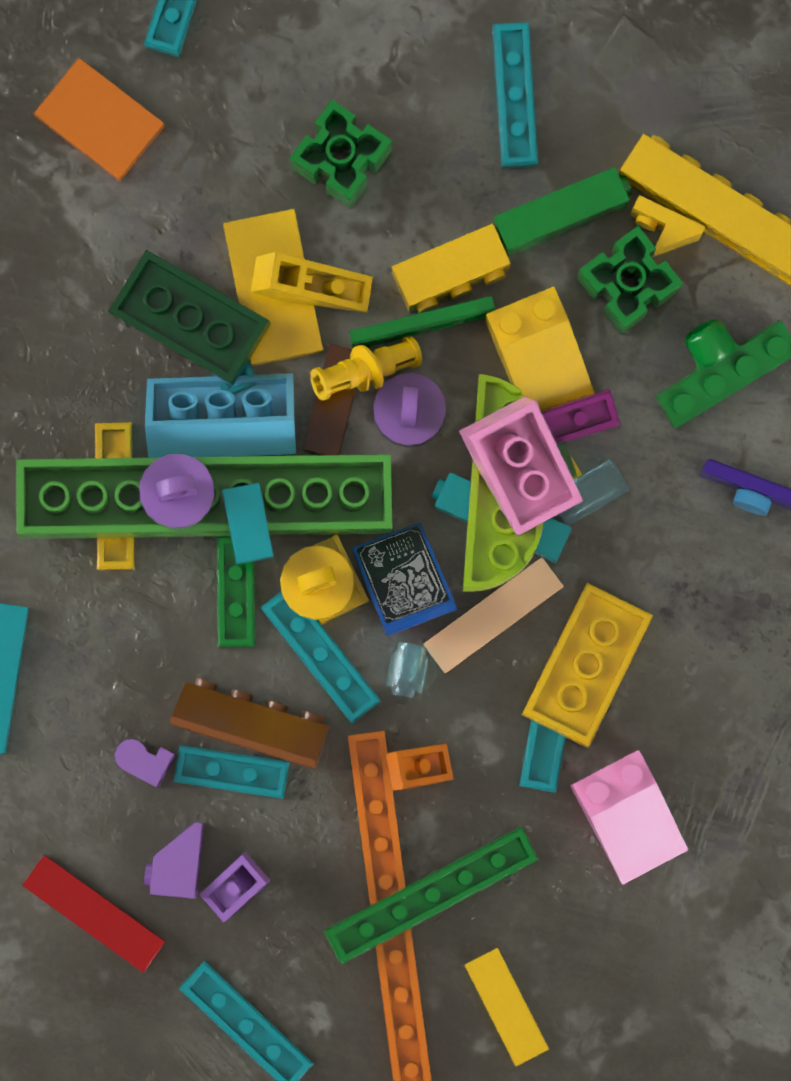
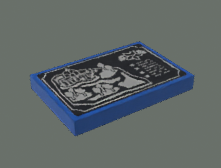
M421 522L352 548L386 636L457 610Z

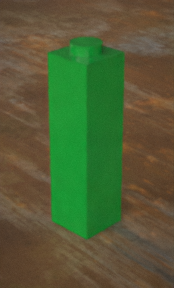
M613 167L493 217V225L509 257L626 209L629 203L628 196L632 195L631 187L626 176H619L616 168Z

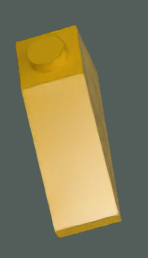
M273 252L256 256L251 293L284 301L367 313L373 277Z

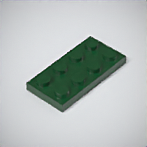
M145 250L108 310L115 318L232 386L271 325L268 319L148 250Z

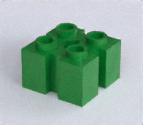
M331 99L315 122L317 136L315 139H312L305 135L289 158L292 170L314 185L319 178L326 181L327 194L351 209L367 187L366 171L369 169L374 174L377 173L392 152V140L369 124L366 125L363 131L357 128L356 115ZM344 150H347L348 158L335 159V151L342 153Z
M639 226L615 242L611 258L608 259L604 252H602L583 266L577 276L579 282L594 301L600 296H603L608 304L603 313L621 335L645 318L648 311L646 308L647 304L651 302L655 309H657L676 295L683 285V282L666 260L657 265L652 259L656 248ZM625 275L628 279L633 276L637 278L635 287L624 285L622 283L624 279L622 276Z

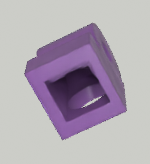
M134 739L121 742L115 752V761L121 769L157 788L160 787L176 757L174 753L160 747L155 756L149 753L146 745Z

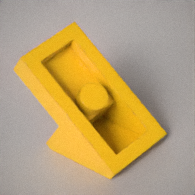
M640 195L630 215L636 219L635 223L638 226L653 232L655 229L662 231L655 246L656 250L653 257L699 241L706 227Z

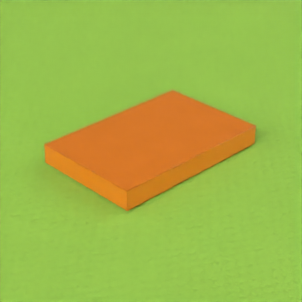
M80 58L77 59L34 112L36 118L119 182L165 127L161 120Z

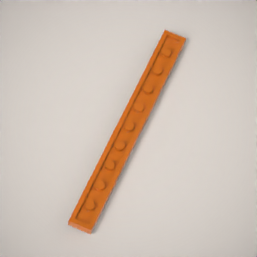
M385 731L348 736L370 905L405 887L393 790L386 759ZM410 928L376 946L393 1081H431L414 946Z

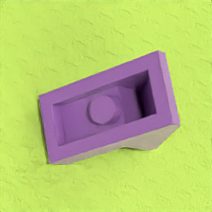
M245 852L199 895L224 923L270 882V879Z

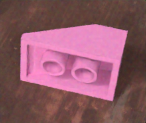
M524 396L459 431L475 465L517 536L583 501L536 401Z
M639 750L570 785L622 885L688 851L663 795Z

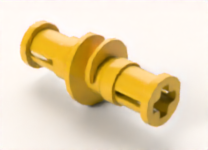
M412 336L403 337L400 343L389 347L383 346L375 349L373 352L364 345H358L352 349L350 359L340 361L337 365L326 369L320 367L312 369L311 384L315 394L321 400H327L331 397L332 393L344 389L349 390L357 387L361 392L368 391L370 383L373 388L380 389L383 386V377L392 375L406 367H420L422 364V352L418 342Z

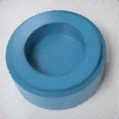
M739 489L736 491L732 503L750 513L767 516L772 502L768 497L755 491Z

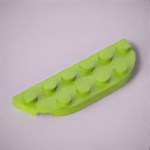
M479 374L475 422L524 397L521 394V390L500 378ZM473 459L463 591L468 592L491 589L515 577L533 557L543 530V523L518 536L514 533Z

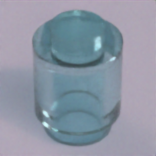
M397 642L396 651L392 650L386 686L393 687V695L413 698L414 692H422L429 658L425 656L426 647Z

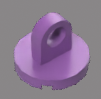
M415 373L399 374L386 381L377 392L373 405L374 419L378 429L392 443L405 447L420 446L434 438L443 427L446 416L445 398L438 385L426 376Z
M168 454L155 460L144 471L140 482V501L146 514L156 523L170 529H185L199 523L209 512L214 500V482L208 469L196 458L185 454Z

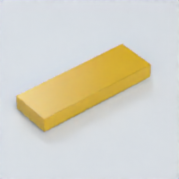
M495 948L464 964L515 1066L549 1050L499 949Z

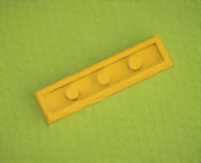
M132 422L95 423V458H133ZM97 538V570H135L134 538Z

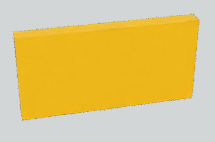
M291 209L223 223L238 301L243 306L271 322V325L250 358L251 365L257 366L323 352L314 305L284 301L251 293L256 256L278 252L304 259L295 210Z
M586 583L524 708L522 716L589 748L653 615Z

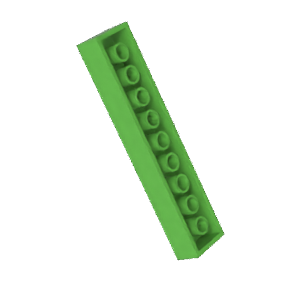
M391 454L193 457L200 461L211 475L214 482V500L206 516L199 523L185 529H170L156 523L146 514L140 501V482L144 471L159 458L16 460L17 535L20 539L231 536L222 490L256 483L260 485L269 536L390 534L392 531Z

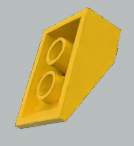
M555 287L486 314L485 324L510 383L520 389L522 395L536 401L540 410L595 393L570 322Z

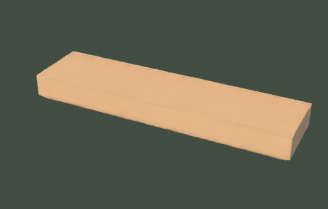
M541 557L426 641L423 646L442 672L446 674L564 586L543 557Z

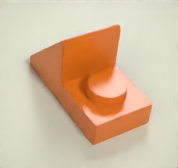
M447 743L386 754L393 791L454 780Z

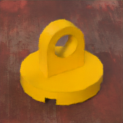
M324 546L305 547L294 553L284 565L280 578L281 592L289 608L298 615L311 620L330 619L342 612L351 600L355 587L353 571L346 558L336 550Z

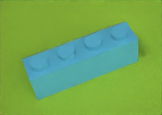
M294 373L253 375L254 377L240 375L233 386L217 376L147 379L145 432L148 458H161L168 454H185L190 457L280 456L296 454ZM246 382H256L255 384H258L235 395L229 391L221 390L220 387L222 386L221 384H227L231 388Z

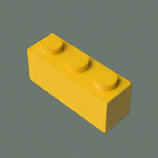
M492 223L392 266V275L408 312L417 310L420 314L439 306V300L450 295L454 300L473 291L471 286L484 281L486 285H491L506 277L504 272L509 271L510 261Z

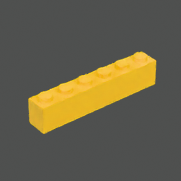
M643 133L621 167L619 176H626L632 188L659 205L706 226L703 231L704 233L791 286V219L778 212L775 215L762 208L763 203L749 193L744 195L738 193L731 188V182L718 174L709 175L700 169L701 164L694 158L685 154L681 157L669 150L670 145L662 138L652 135L650 138Z

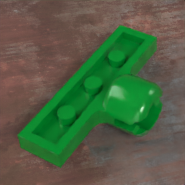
M716 319L704 322L691 330L684 340L687 349L695 361V370L655 395V398L670 425L676 429L791 358V336L784 323L778 320L742 343L737 344L734 342L724 322Z

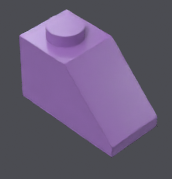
M204 823L192 824L153 856V864L146 863L144 886H150L149 894L197 898Z

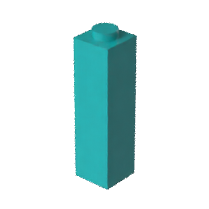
M451 472L446 480L440 478L431 497L437 500L434 505L435 509L468 524L471 481ZM552 518L544 521L541 538L534 554L556 564L572 527Z

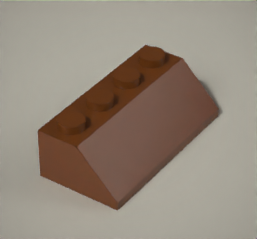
M196 678L194 685L185 683L169 724L317 770L329 731V726L322 724L324 717L305 711L302 712L301 717H297L287 713L288 706L267 700L266 706L258 705L251 702L253 695L234 689L231 690L230 696L216 692L217 684Z

